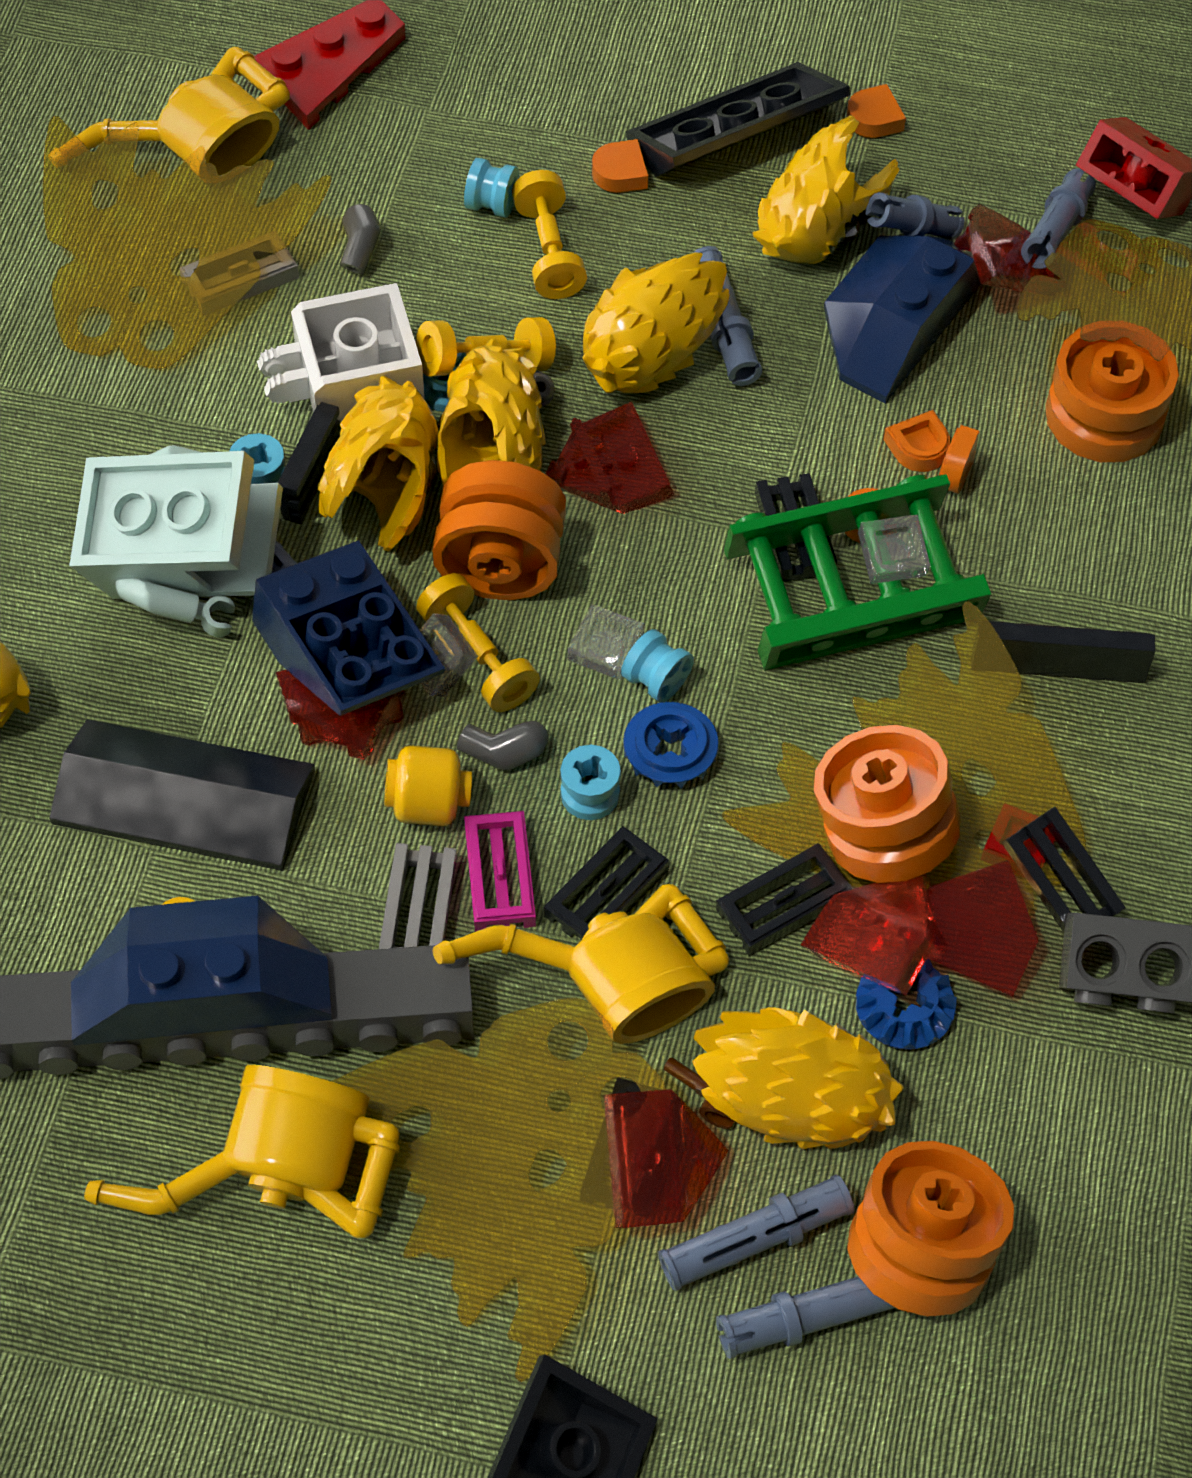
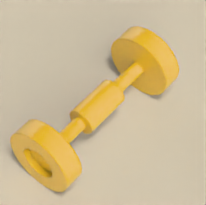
M549 170L528 172L514 183L512 196L516 210L521 215L537 218L535 223L542 251L546 254L536 262L532 269L535 289L545 298L564 299L578 293L587 281L582 258L573 252L561 251L563 244L556 217L553 213L558 211L564 204L566 199L562 179L555 172Z
M526 317L518 323L514 340H507L504 335L468 336L465 342H456L451 325L444 320L425 321L420 325L415 343L422 362L423 373L429 377L449 375L455 366L457 353H465L467 355L469 351L479 346H485L490 339H496L503 349L523 348L525 350L523 357L530 359L537 370L542 372L548 370L554 361L556 353L555 333L546 318Z
M452 573L442 576L432 582L421 593L416 604L417 611L425 622L432 627L444 626L454 621L459 627L457 635L478 663L481 665L487 664L493 672L485 680L481 689V695L493 711L505 712L519 706L536 690L540 681L539 673L525 658H517L501 664L496 657L498 655L496 646L475 620L468 621L463 614L474 599L473 588L461 574Z

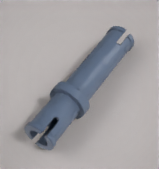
M1080 168L1070 170L1064 176L1062 184L1051 191L1045 201L1043 216L1029 238L1023 243L1021 255L1027 264L1033 254L1038 256L1032 266L1033 268L1043 269L1053 263L1056 253L1072 226L1077 225L1086 214L1088 209L1087 201L1094 193L1096 181L1091 175H1088L1084 182L1080 181L1085 172Z
M705 246L694 251L703 254L700 262H723L721 251H718V248L714 246ZM726 273L723 289L729 290L730 297L728 305L710 335V339L715 350L722 354L729 381H732V384L736 386H745L759 379L762 374V366L758 362L751 342L754 335L749 320L741 314L734 289Z
M835 1174L830 1176V1179L789 1197L784 1193L774 1195L769 1198L768 1206L724 1225L717 1226L706 1233L669 1249H662L658 1251V1258L669 1285L674 1291H677L684 1285L728 1266L735 1265L746 1258L783 1242H786L789 1246L802 1242L804 1238L803 1233L842 1216L853 1214L855 1211L854 1204L844 1181L839 1175Z
M857 1276L790 1296L786 1291L772 1294L771 1302L729 1315L717 1316L716 1326L718 1331L724 1330L725 1334L720 1335L719 1339L728 1359H731L739 1354L782 1341L787 1347L800 1344L802 1342V1335L895 1307L874 1295Z

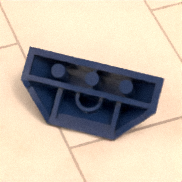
M880 235L824 302V312L831 344L837 360L836 367L839 380L886 404L992 272L995 262L946 239L930 236Z
M258 895L132 907L71 981V1025L74 1046L332 1020L327 956Z

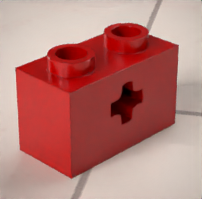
M1127 117L1099 120L1075 166L1156 219L1183 215L1192 199V159Z

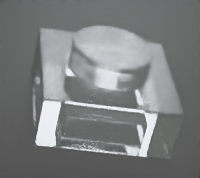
M918 514L861 522L858 535L870 584L927 576L930 562Z
M591 604L568 646V660L621 680L623 677L621 675L623 662L632 646L644 634L645 624Z
M433 613L422 626L420 632L445 667V672L442 675L422 682L421 685L428 695L444 697L476 660L478 655L449 615Z

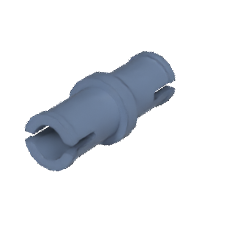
M878 192L872 195L866 207L867 216L882 217L869 218L867 221L871 226L898 229L905 236H924L927 234L953 240L961 234L965 222L964 217L949 215L959 216L963 212L958 206L934 204L927 197L920 195H910L906 198Z

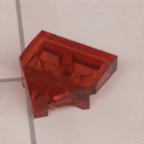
M978 204L971 210L968 216L970 223L964 234L956 239L954 245L959 250L972 253L981 284L1050 297L1066 287L1062 272L1055 259L1051 265L1043 269L1032 267L1038 257L1036 254H1033L1028 264L1024 261L1021 255V248L1031 232L982 204Z
M632 401L583 423L581 419L573 418L570 424L572 432L557 462L551 461L545 475L557 482L559 487L621 514L647 507L674 496L671 484Z
M282 670L276 672L279 691L290 722L298 725L302 744L311 746L312 744L324 741L347 746L349 756L365 760L374 750L373 739L386 725L399 723L404 718L401 698L405 694L404 690L340 716L289 671Z
M1006 860L925 888L898 945L1014 997L1039 943V938L1010 861Z
M923 874L907 881L872 883L833 895L811 926L801 946L816 957L906 996L933 946H940L945 943L943 933L937 929L929 897L933 893L929 877Z
M672 1089L604 1095L615 1228L684 1222L729 1150Z

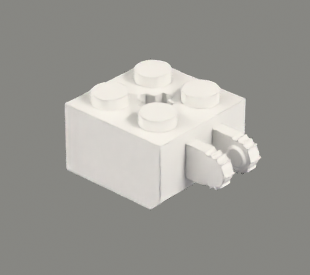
M397 283L300 302L291 311L295 343L277 346L275 349L272 347L269 350L265 349V352L260 353L261 355L257 361L259 371H262L265 377H270L267 379L264 390L266 397H269L272 403L284 404L286 401L294 402L310 398L313 412L320 402L338 406L340 414L337 420L340 421L345 418L357 403L354 395L367 386H379V377L383 375L401 386L407 381H412L414 387L424 398L422 362Z

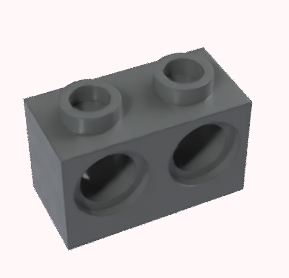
M1075 912L1068 913L1065 919L1059 988L1074 989V1002L1112 1006L1113 994L1137 996V1009L1175 1013L1176 1001L1192 1002V925ZM1093 942L1105 945L1112 955L1111 969L1105 976L1098 979L1088 975L1082 966V954L1085 948ZM1157 949L1166 951L1172 957L1175 965L1172 978L1166 984L1160 986L1153 983L1145 971V963L1148 956Z

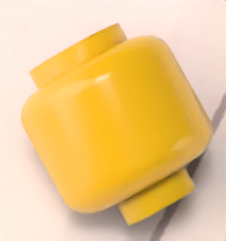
M414 745L405 746L398 753L397 759H388L384 807H393L396 819L402 823L448 826L454 821L458 806H470L472 771L461 770L460 758L453 749Z

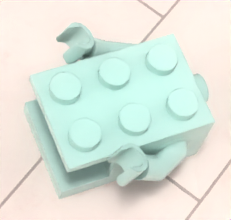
M170 445L150 455L86 458L69 566L112 599H123L155 615L191 623L194 618L200 619L204 631L209 635L224 637L231 632L232 626L227 623L214 621L210 613L215 610L234 613L235 605L226 596L254 595L256 579L272 573L283 487L279 483L251 484L254 459L245 451L200 452ZM215 596L206 603L199 601V597Z

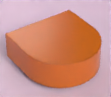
M887 84L860 90L850 97L846 117L854 116L859 121L855 130L856 134L868 138H878L904 131L906 117Z
M638 139L608 143L596 150L592 158V177L600 188L615 193L648 189V173Z
M934 410L886 427L883 438L897 461L905 468L916 472H928L939 468L950 445L949 433Z
M961 425L955 431L939 475L947 474L950 481L948 488L950 492L959 494L974 462L979 430Z

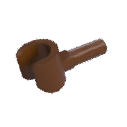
M673 1057L669 1058L665 1063L664 1071L703 1097L701 1090L709 1086L699 1074ZM704 1099L699 1109L701 1117L718 1128L730 1129L735 1121L723 1112L715 1109Z

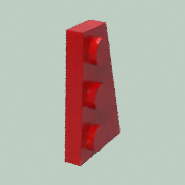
M366 0L254 57L273 76L281 78L286 83L290 96L285 106L310 130L320 120L319 112L331 101L338 103L348 94V85L360 73H370L406 39L405 23L382 0Z

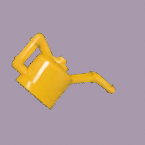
M234 46L226 51L209 76L180 84L169 97L168 103L163 108L158 120L112 121L110 118H105L103 122H97L89 126L60 148L55 147L48 157L52 164L59 168L68 165V161L104 142L106 145H112L113 142L162 141L188 164L190 169L205 183H221L246 171L272 145L279 131L280 122L274 111L289 100L290 92L286 87V83L281 78L273 76L255 60L253 54ZM235 74L243 76L263 94L255 99L237 84L233 77Z
M673 884L660 886L635 914L628 916L626 912L619 911L611 914L601 913L590 921L588 924L589 930L575 947L517 929L516 925L511 923L510 926L495 925L486 927L452 941L443 940L433 947V956L438 964H454L457 959L502 950L501 953L505 955L509 952L567 970L569 976L603 1022V1028L610 1038L620 1044L638 1042L655 1036L691 1016L715 992V984L710 976L722 972L729 965V956L725 951L726 946L724 943L715 938L691 906L692 901L688 895H683L679 888ZM665 916L675 923L698 955L692 957L667 922L663 920Z
M247 1065L240 1082V1095L225 1146L221 1153L165 1185L164 1182L159 1184L158 1189L107 1184L105 1180H95L88 1182L84 1195V1200L94 1205L102 1203L147 1215H162L168 1212L174 1214L179 1211L178 1207L237 1173L250 1178L248 1186L262 1192L260 1203L278 1209H285L287 1199L295 1201L305 1200L353 1237L366 1238L373 1233L377 1218L382 1216L383 1209L380 1207L395 1153H399L400 1145H398L400 1133L398 1128L392 1123L365 1117L370 1097L360 1091L303 1073L269 1066ZM357 1141L367 1144L370 1148L356 1199L351 1202L339 1193L338 1190L344 1183L354 1144Z

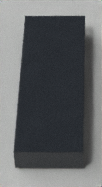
M982 620L978 623L971 653V670L1145 683L1156 652L1155 634Z

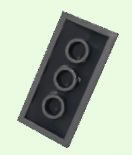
M796 62L625 131L627 140L638 139L644 163L653 175L658 177L824 109L850 96V87L848 84L800 62Z
M87 719L64 751L49 819L53 825L283 871L315 773V765Z
M545 1354L540 1355L487 1478H634L657 1418Z

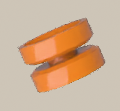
M1098 321L1078 328L1063 341L1056 360L1053 382L1045 406L1048 427L1058 442L1074 454L1100 463L1126 462L1144 455L1159 441L1165 424L1169 405L1179 377L1175 355L1163 339L1144 327L1124 321Z
M488 460L467 464L453 472L443 486L440 503V523L436 527L432 550L434 567L441 576L452 573L461 574L473 588L474 595L487 599L515 600L529 598L548 589L558 573L560 538L563 535L566 516V496L557 482L540 470L517 462Z
M900 725L868 727L845 736L826 751L815 770L814 794L824 820V830L829 847L837 864L854 877L876 883L904 882L932 871L951 854L960 837V813L956 796L952 790L949 763L939 743L921 730Z
M937 1141L907 1142L886 1152L874 1168L865 1189L864 1200L857 1208L849 1228L847 1251L858 1277L874 1295L899 1310L926 1317L952 1315L972 1305L986 1286L996 1265V1259L1003 1250L1013 1229L1014 1204L1005 1182L985 1161L963 1148Z

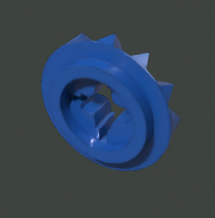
M662 702L650 705L639 711L626 727L624 733V758H628L635 776L644 775L650 778L656 788L662 783H676L682 789L686 782L697 777L703 780L707 769L713 762H716L718 751L716 729L705 714L690 705L678 702ZM664 739L670 744L677 740H683L681 742V754L677 755L672 751H668L663 755L659 754L660 740Z
M902 953L897 959L885 962L879 958L866 975L862 974L856 992V1011L867 1032L883 1044L908 1050L929 1046L945 1035L955 1016L957 997L954 996L950 987L949 975H941L933 968L930 959L920 962L909 959L905 953ZM912 985L917 986L916 1002L921 1007L911 1004L907 1007L906 1011L902 1010L898 1018L895 1017L897 996L892 991L897 994H903Z

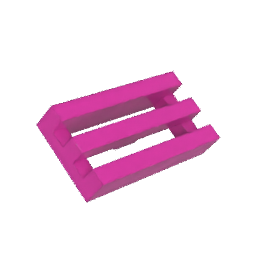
M524 811L464 816L475 932L486 928L487 925L499 924L510 926V923L523 922L524 928L536 927ZM513 827L521 906H509L501 828ZM489 829L497 902V908L485 909L478 830Z

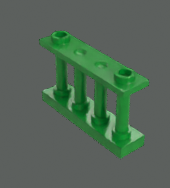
M947 474L927 478L925 475H914L902 480L893 487L769 516L765 513H752L740 518L735 524L729 525L724 546L726 559L750 555L772 622L763 629L757 650L764 671L981 618L991 596L985 575L981 574L964 578L963 575L956 573L934 511L940 510L950 486ZM912 517L935 580L931 587L910 591L909 588L903 587L880 523ZM855 529L859 531L881 593L877 600L857 605L855 601L848 599L826 537ZM800 542L805 543L827 607L823 613L803 618L800 614H794L772 550Z

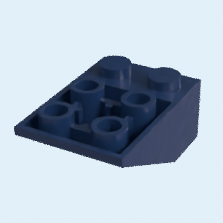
M359 540L256 579L252 622L279 664L340 716L442 675L445 672V667Z

